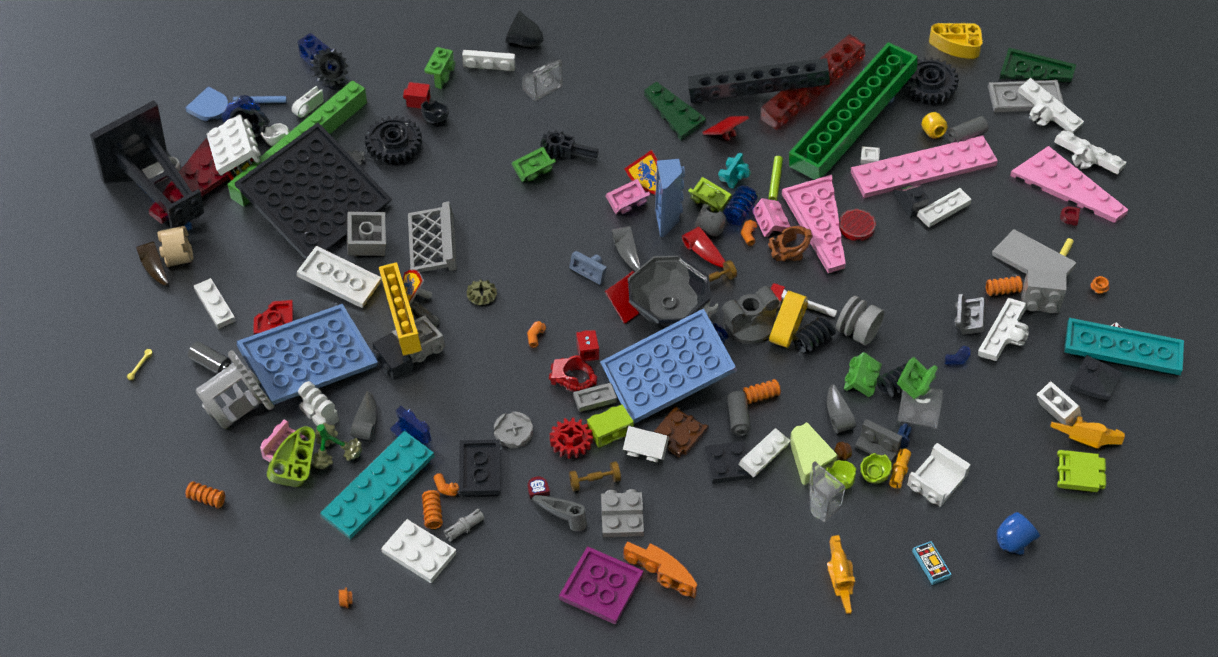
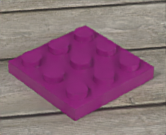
M587 546L559 594V600L616 625L639 584L644 571Z

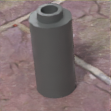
M979 116L950 128L948 139L952 143H959L988 132V123L983 116Z
M199 341L193 343L188 351L189 359L216 374L231 365V360Z
M734 391L727 396L731 432L738 436H744L751 430L747 395L742 391Z

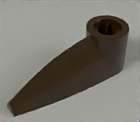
M152 241L137 246L139 258L146 271L162 285L169 286L155 242Z

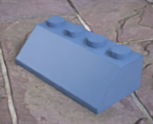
M679 159L657 161L655 212L660 237H664L679 222L680 213H683L682 189H684V180L682 177H685L684 166L680 165Z

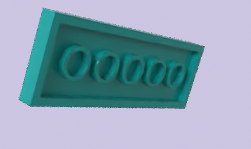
M1069 318L1067 321L1064 352L1085 357L1088 355L1095 359L1181 375L1183 370L1184 340Z
M404 431L320 513L321 517L351 540L435 457L434 452Z

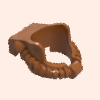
M792 226L784 229L782 234L777 236L776 240H774V237L770 238L768 245L770 250L772 249L773 251L771 252L772 258H775L776 261L801 260L804 251L807 250L806 248L809 247L813 238L811 229H807L804 226ZM797 234L805 236L804 241L799 246L785 248L787 243L797 239Z

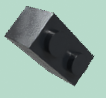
M393 332L372 343L373 355L382 364L385 374H389L393 380L414 370L412 357L409 354L403 356L399 340Z

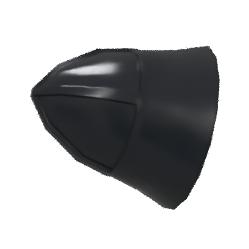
M519 11L511 24L505 43H513L525 47L539 45L544 41L542 31L535 22Z
M239 107L231 112L229 118L233 119L241 115L244 120L248 119L252 126L251 130L255 135L254 139L259 137L261 132H265V128L268 127L270 122L267 116L259 110Z

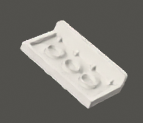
M241 115L228 119L223 125L213 128L207 133L215 166L220 175L250 158H253L256 163L260 162L259 156L261 154L257 148L258 144L254 139L255 135L251 130L252 126L248 119L244 120Z

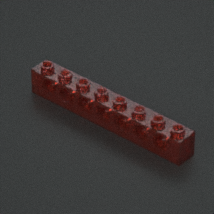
M851 34L847 35L820 58H827L830 85L780 91L761 107L760 120L776 130L785 125L792 116H796L799 110L804 106H808L810 101L818 97L825 88H829L836 79L841 78L845 71L850 70L858 60H862L865 56L866 44Z

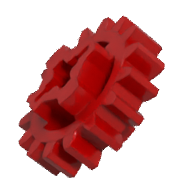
M564 418V423L558 421L557 427L552 426V433L549 434L550 446L554 447V452L560 451V457L567 454L568 459L571 458V455L578 458L579 453L585 455L586 449L590 450L593 443L592 429H588V424L582 425L581 419L575 422V418H572L568 422Z

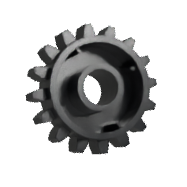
M326 48L325 51L323 49L318 51L319 54L313 56L316 60L310 62L314 65L310 70L315 72L312 77L317 76L316 82L323 81V86L329 84V87L334 86V84L339 85L340 81L346 79L344 75L348 74V71H346L347 67H349L346 64L347 58H343L342 52L337 53L336 49L330 51V48ZM327 64L332 66V71L328 69Z

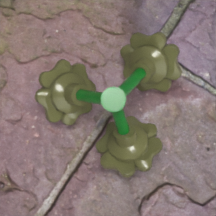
M326 422L319 424L316 427L315 438L317 439V444H321V448H319L318 453L315 452L312 455L311 464L315 468L322 470L333 464V457L328 455L325 446L328 447L330 443L341 445V448L345 450L343 456L347 461L358 458L360 453H362L361 442L358 438L350 440L349 443L346 441L342 442L336 439L338 432L334 431V425H328Z

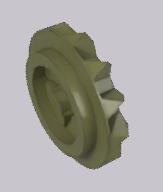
M481 278L478 282L473 281L471 285H468L466 291L468 299L477 305L489 304L497 295L494 283H490L489 280L482 281ZM480 288L484 290L483 296L479 292Z

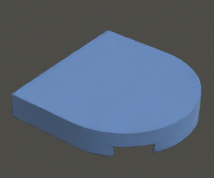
M208 86L185 108L186 112L201 120L208 121V119L215 118L218 120L228 112V100L225 95Z

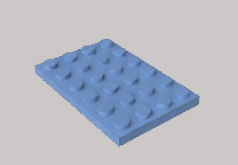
M343 304L237 341L239 351L249 368L260 381L261 389L273 405L299 396V388L307 381H311L315 388H320L374 368L378 364V361Z
M704 309L600 361L621 405L623 404L634 424L737 371Z

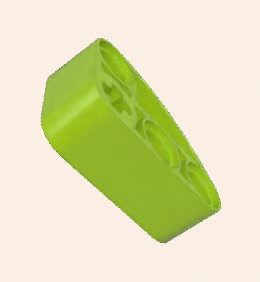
M308 426L301 427L281 443L268 466L267 477L271 482L291 487H299L305 482L310 471L315 441V432L312 428ZM300 435L306 436L308 441L302 440ZM297 454H302L305 460L299 459ZM274 468L280 469L282 474H276Z

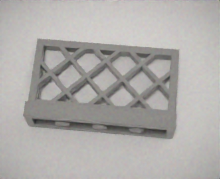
M443 202L440 208L408 213L410 270L424 272L446 267L450 271L457 270L454 214L450 202ZM440 214L436 221L430 219L433 215ZM415 218L423 219L418 225L413 222ZM426 222H429L432 225L427 230L422 228ZM436 227L440 228L441 231L437 235L431 233ZM418 231L423 232L419 238L414 237ZM430 236L433 239L428 244L424 243L423 240ZM438 241L442 245L436 250L432 246ZM420 244L424 248L418 253L414 250ZM428 250L433 252L429 259L423 256ZM438 255L443 258V262L435 263L433 260ZM420 259L425 261L423 265L415 267V264Z

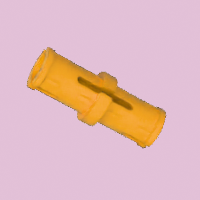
M902 449L899 450L897 460L892 466L893 473L889 485L893 488H897V486L901 488L903 478L908 472L907 466L911 452L907 449H903V452Z

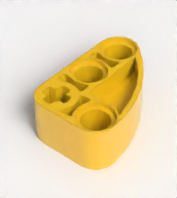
M937 23L931 27L929 43L949 55L976 59L980 56L982 47L981 29L976 24Z
M787 291L771 331L769 342L785 348L789 347L793 340V334L797 332L808 306L806 296Z

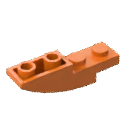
M627 541L624 547V559L631 564L644 567L651 573H657V582L662 586L673 588L684 596L696 597L697 583L679 561L652 544H649L647 549H644Z

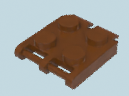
M676 406L655 429L654 433L670 436L668 451L680 457L682 454L687 455L707 432L709 425L701 424L694 419V416L686 415Z

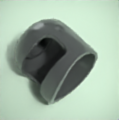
M704 203L697 217L695 228L700 227L709 236H718L725 229L727 218L721 211L718 213L710 212V205Z

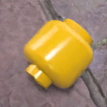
M937 112L927 114L921 123L922 129L933 139L943 136L948 128L946 120Z

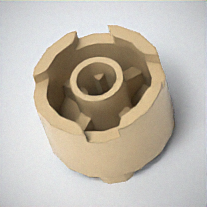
M185 226L157 232L159 241L162 242V246L159 247L160 255L164 258L166 267L192 262L193 250L188 238L185 237L189 236Z

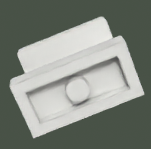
M937 443L932 448L928 459L915 473L912 472L909 475L907 485L913 491L925 496L931 503L941 507L968 476L971 464Z

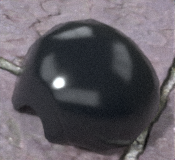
M437 100L432 104H429L428 101H424L421 104L422 116L428 123H440L446 120L449 115L448 106L444 103H439Z

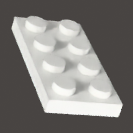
M318 246L313 249L297 271V277L361 308L364 307L381 283L380 276Z

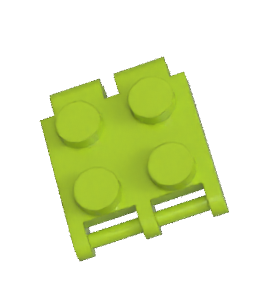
M1059 450L1057 452L1059 457L1057 471L1060 473L1059 488L1091 492L1105 489V458H1099V454L1066 450Z

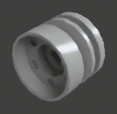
M853 296L840 313L836 323V331L844 332V335L847 337L854 333L853 339L867 346L877 334L885 312L875 305H870L867 308V301L861 300L858 296Z

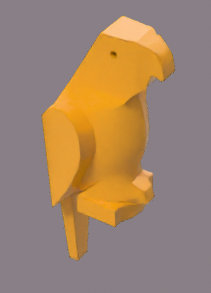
M1077 416L1073 426L1051 422L1050 425L1054 429L1069 434L1070 439L1095 448H1100L1106 444L1122 445L1125 438V433L1120 430H1111L1100 423H1087L1080 416Z
M839 535L831 536L830 548L832 557L831 561L827 563L828 572L836 596L841 597L846 613L851 614L849 595L853 594L855 584L852 562L847 560Z

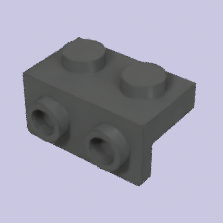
M959 294L958 302H956V310L958 312L955 317L956 327L960 329L963 335L985 332V298L965 300L963 294Z

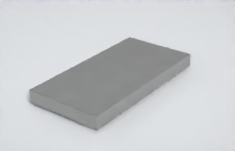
M1058 80L1035 81L1064 105ZM1026 81L989 83L988 89L993 111H1031L1035 107L1034 104L1018 92L1020 86Z
M1015 229L992 251V256L1024 273H1027V269L1030 268L1066 272L1067 277L1077 264V262Z

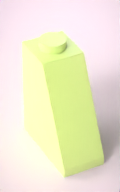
M808 423L796 426L792 430L790 438L791 449L803 485H806L824 474L827 467L831 468L837 460V454Z

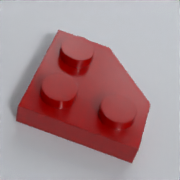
M293 300L273 301L268 305V309L265 312L255 316L254 335L292 322Z

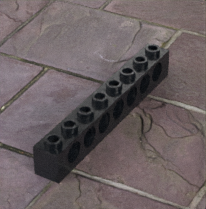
M827 58L688 76L691 103L830 85Z

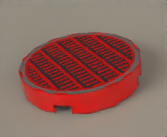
M852 209L844 212L840 217L839 230L850 240H866L875 232V219L867 211Z

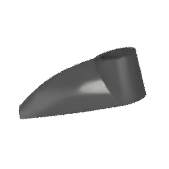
M631 227L612 229L613 242L619 254L632 269L637 271L640 268V263Z
M834 384L831 385L827 395V408L835 433L838 434L855 428L856 422L850 408Z
M369 391L366 392L357 411L350 435L351 437L371 441L375 430L377 409L374 397Z
M539 495L533 497L532 500L540 507L568 521L571 530L582 531L587 527L585 507L583 505L553 497Z

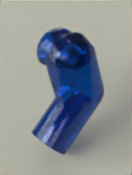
M962 346L956 354H945V364H963L971 355L970 348Z

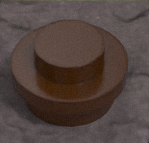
M838 442L836 444L834 452L839 460L847 461L851 458L852 449L848 443Z

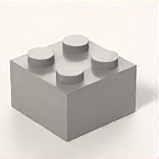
M348 212L347 255L385 256V212Z
M1028 268L1021 291V302L1026 303V310L1059 313L1066 293V272Z

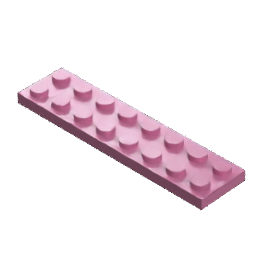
M979 136L959 143L954 142L851 167V174L863 197L867 198L891 192L908 185H920L997 166L998 160L984 136Z

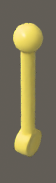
M151 349L144 351L145 355L132 373L127 375L128 380H133L136 372L145 360L153 355Z

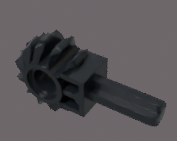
M548 131L547 134H543L540 142V147H544L548 156H553L555 159L558 156L571 159L573 153L597 158L599 154V149L575 144V137L564 134L563 131Z

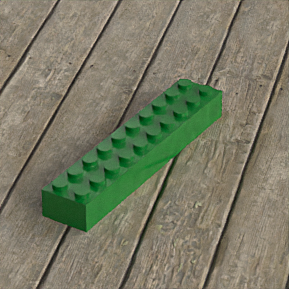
M888 42L789 152V167L814 180L824 177L917 71L918 56Z

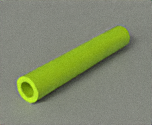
M781 156L774 158L769 200L777 201L783 164Z

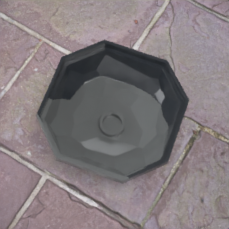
M653 256L628 278L629 303L647 320L665 327L702 310L711 300L709 275L682 256Z

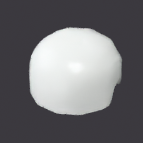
M278 123L266 127L265 133L261 132V135L265 142L273 147L290 130L286 125Z

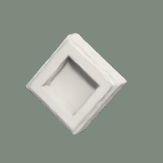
M862 146L861 164L879 161L880 148Z

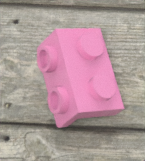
M636 179L607 193L605 196L615 214L620 212L625 214L632 209V206L637 205L639 207L645 204L650 193L649 191L645 193L639 180Z
M761 198L752 210L764 237H768L772 231L782 232L784 229L791 227L779 201Z
M283 420L280 425L278 424L268 439L262 442L260 450L262 458L266 461H271L281 443L295 431L289 427L288 421ZM300 435L301 439L306 441V437Z

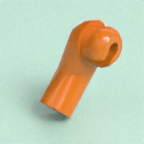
M752 220L746 221L741 230V235L748 246L756 242L751 233L757 228V223Z
M541 321L534 322L527 332L531 348L539 345L537 335L538 333H544L546 330V325L541 323Z
M441 473L433 477L439 493L447 496L458 494L459 485L457 483L453 484L451 482L447 484Z

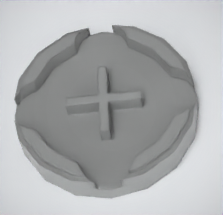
M520 412L502 414L494 424L495 438L500 439V444L508 448H519L526 445L533 435V425L530 418Z

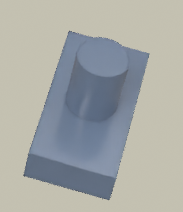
M575 251L572 253L569 269L601 285L605 280L607 267L602 265V258L599 255L589 258Z

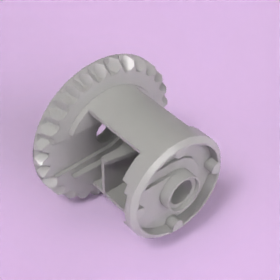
M233 350L228 353L233 363L196 388V393L203 402L201 405L212 419H216L223 429L228 428L233 422L262 402L268 410L274 408V405L259 385L261 383L251 369L249 371L246 369ZM241 379L248 387V390L244 393L236 384ZM231 386H233L237 397L234 400L224 393ZM219 395L226 403V406L222 409L214 399Z

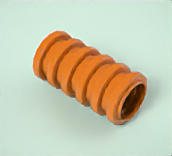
M1020 276L1015 278L1005 277L1004 280L1002 278L998 280L993 279L992 281L989 279L986 282V292L989 296H993V294L996 296L999 293L1001 295L1004 293L1010 294V292L1016 293V291L1020 293L1023 289Z
M774 379L772 382L766 381V384L764 382L760 385L755 384V387L753 385L749 386V388L744 387L743 392L747 395L748 404H751L752 401L755 403L758 400L763 401V398L766 400L769 397L780 396L781 388L778 381Z
M194 481L188 484L185 492L187 499L192 498L193 501L197 500L199 503L203 502L205 505L209 504L211 507L215 506V508H220L226 497L224 491L219 492V489H213V487H207V485L202 486L201 483L196 484Z
M429 490L422 494L424 525L429 529H437L443 525L440 494L435 490Z

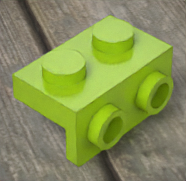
M704 177L700 179L694 189L690 188L688 190L692 201L697 204L701 202L702 204L710 205V212L712 213L715 211L717 213L719 211L722 212L733 197L732 194Z

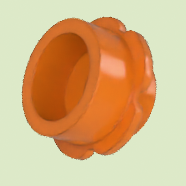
M1102 276L1096 277L1090 285L1091 289L1099 294L1109 290V281Z
M345 587V590H339V607L348 608V604H352V591H347V587Z

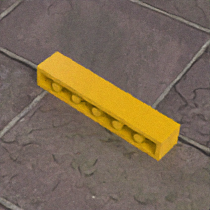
M396 262L381 266L379 271L402 354L404 356L420 352L422 348L398 264Z

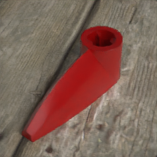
M696 227L682 235V241L687 249H692L706 261L723 268V263L726 261L700 227Z

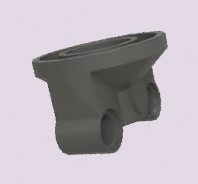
M769 286L762 287L756 294H747L740 297L738 301L730 300L723 305V327L733 340L743 344H756L770 337L776 321V310L780 303Z

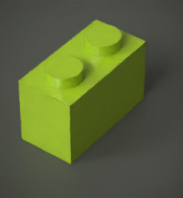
M623 404L611 407L607 411L599 415L595 414L587 419L588 429H592L593 441L598 448L625 437L628 426L634 427V421Z

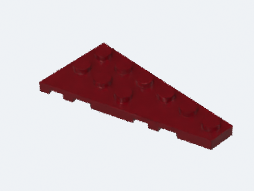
M205 138L179 171L192 192L197 189L201 191V197L230 178L227 173L222 175L218 173L207 138ZM172 181L162 192L171 203L183 198V195ZM154 202L149 209V215L163 224L169 220L168 214Z

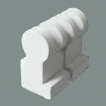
M311 381L301 385L298 390V394L303 399V402L299 404L300 409L317 426L324 422L328 425L336 424L339 421L337 410L334 409V403L328 400L324 394H321V391L315 388Z

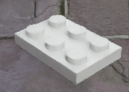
M408 519L381 548L382 553L430 583L436 579L457 554L455 548Z

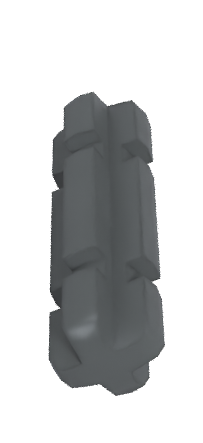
M416 300L412 301L410 308L413 313L418 317L425 315L435 327L439 325V317L424 306H419L420 303Z

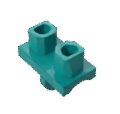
M738 153L735 158L728 157L726 161L727 170L721 169L718 176L720 181L727 182L729 188H734L739 179L748 178L751 171L749 165L743 161V153Z

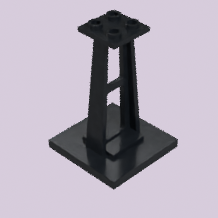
M154 100L90 134L100 177L104 183L126 172L168 214L171 229L184 226L187 222L197 219L204 214L201 191L199 189L194 192L191 191L164 152L167 148L158 104ZM155 157L164 169V172L149 179L136 166ZM165 178H170L183 195V198L171 203L155 187V184Z

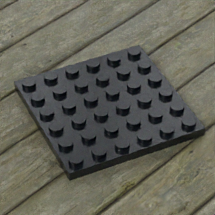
M318 122L235 182L237 189L305 260L316 246L328 251L347 236L348 212H378L392 200Z

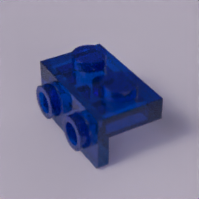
M402 406L395 410L398 421L390 428L394 435L399 437L406 431L424 446L432 441L429 432L430 427L426 422H420L411 410H406Z

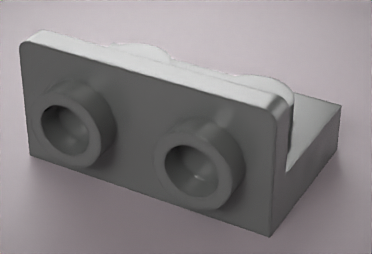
M866 419L862 425L861 436L855 446L869 454H885L892 462L900 449L902 436Z

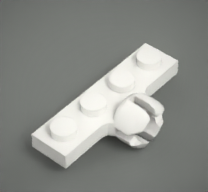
M1031 78L1020 86L1018 92L1035 106L1030 111L1031 120L1035 122L1038 118L1041 119L1036 125L1044 126L1049 121H1055L1063 129L1074 133L1083 125L1084 121Z
M1063 130L1056 136L1054 141L1075 153L1072 156L1073 163L1077 167L1081 164V169H1087L1093 164H1098L1118 174L1127 163L1119 156L1112 155L1103 148L1096 147L1090 144L1089 141L1074 136L1069 131Z
M1010 298L1007 299L979 348L978 356L997 361L1006 344L1011 343L1017 346L1025 344L1024 341L1028 338L1029 327L1024 323H1020L1019 320L1026 310V303Z

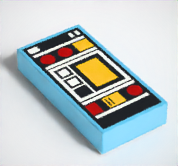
M932 541L913 548L914 556L932 585L951 578L952 574Z

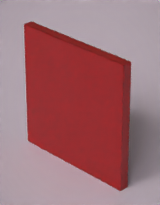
M730 116L702 133L703 135L722 134L725 140H729V132L731 136H736V131L733 127L749 118L748 116Z
M634 271L605 291L623 323L628 322L639 313L629 303L628 278L635 273Z

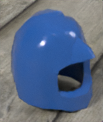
M1015 512L1001 523L997 529L996 536L1001 549L1009 553L1021 555L1024 554V548L1033 540H1037L1041 535L1030 521L1020 513Z

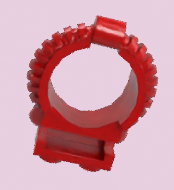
M579 355L566 359H555L554 363H551L552 373H549L551 385H556L557 382L560 386L566 387L567 390L576 392L591 388L597 383L598 377L595 375L594 370ZM569 370H582L588 374L590 379L579 383L578 378L568 377L565 374Z

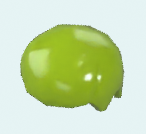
M873 453L864 458L860 465L861 475L867 482L873 484L886 481L892 470V462L885 454L878 455Z
M835 461L831 468L827 467L825 482L832 489L838 491L846 490L852 487L855 482L856 468L848 461Z

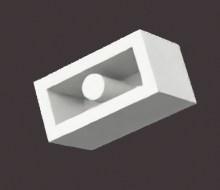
M1052 382L1048 383L1036 394L1039 404L1061 424L1071 426L1076 421L1077 416H1082L1079 405Z
M628 426L623 450L628 451L627 455L639 458V454L647 455L646 460L658 462L659 459L664 460L670 436Z

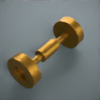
M728 260L723 263L724 271L709 274V283L721 278L724 274L730 280L736 278L737 270L733 262Z
M617 461L610 463L611 471L589 473L581 478H578L576 471H570L569 478L573 492L580 490L579 482L588 480L591 482L603 479L604 476L612 475L614 482L621 481Z

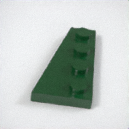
M1008 48L999 78L1029 80L1031 78L1032 80L1040 81L1058 80L1059 82H1072L1076 64Z
M657 81L644 90L645 97L655 109L659 110L661 117L668 121L670 128L676 131L681 141L706 123V118Z

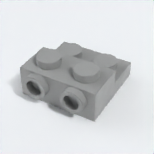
M425 315L414 320L422 351L409 354L412 357L413 363L416 361L422 362L426 359V356L432 353L438 354L446 347L443 335ZM396 330L392 331L393 334H394V335L396 336V338L398 339Z
M629 489L625 493L608 490L605 494H601L603 537L644 536L642 492H637L634 489Z

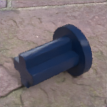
M906 423L900 426L897 433L902 436L900 448H907L910 443L909 435L912 427H908Z

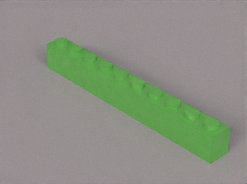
M353 80L259 157V163L253 162L230 181L228 188L231 199L243 207L247 205L250 201L235 186L237 180L317 122L331 134L367 103L365 88Z

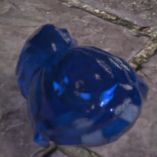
M240 95L237 100L231 101L222 112V119L225 123L235 108L259 110L260 105L256 104L250 96Z

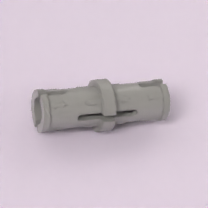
M476 509L468 516L459 518L457 523L444 530L446 538L451 542L464 532L468 533L473 526L485 520L484 515L479 509Z

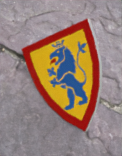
M653 150L624 168L632 181L639 180L644 191L656 194L658 159Z
M416 270L404 272L402 281L409 305L416 295L427 299L432 297V292L421 288L424 279L420 272Z

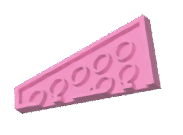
M1049 146L1011 171L1010 176L1014 178L1020 177L1029 185L1033 183L1040 186L1043 191L1067 202L1071 200L1082 209L1084 207L1094 211V214L1113 223H1116L1128 213V209Z
M832 175L782 189V195L799 225L811 229L813 238L810 244L827 273L844 269L846 263L841 242V231L839 230V218L834 197Z

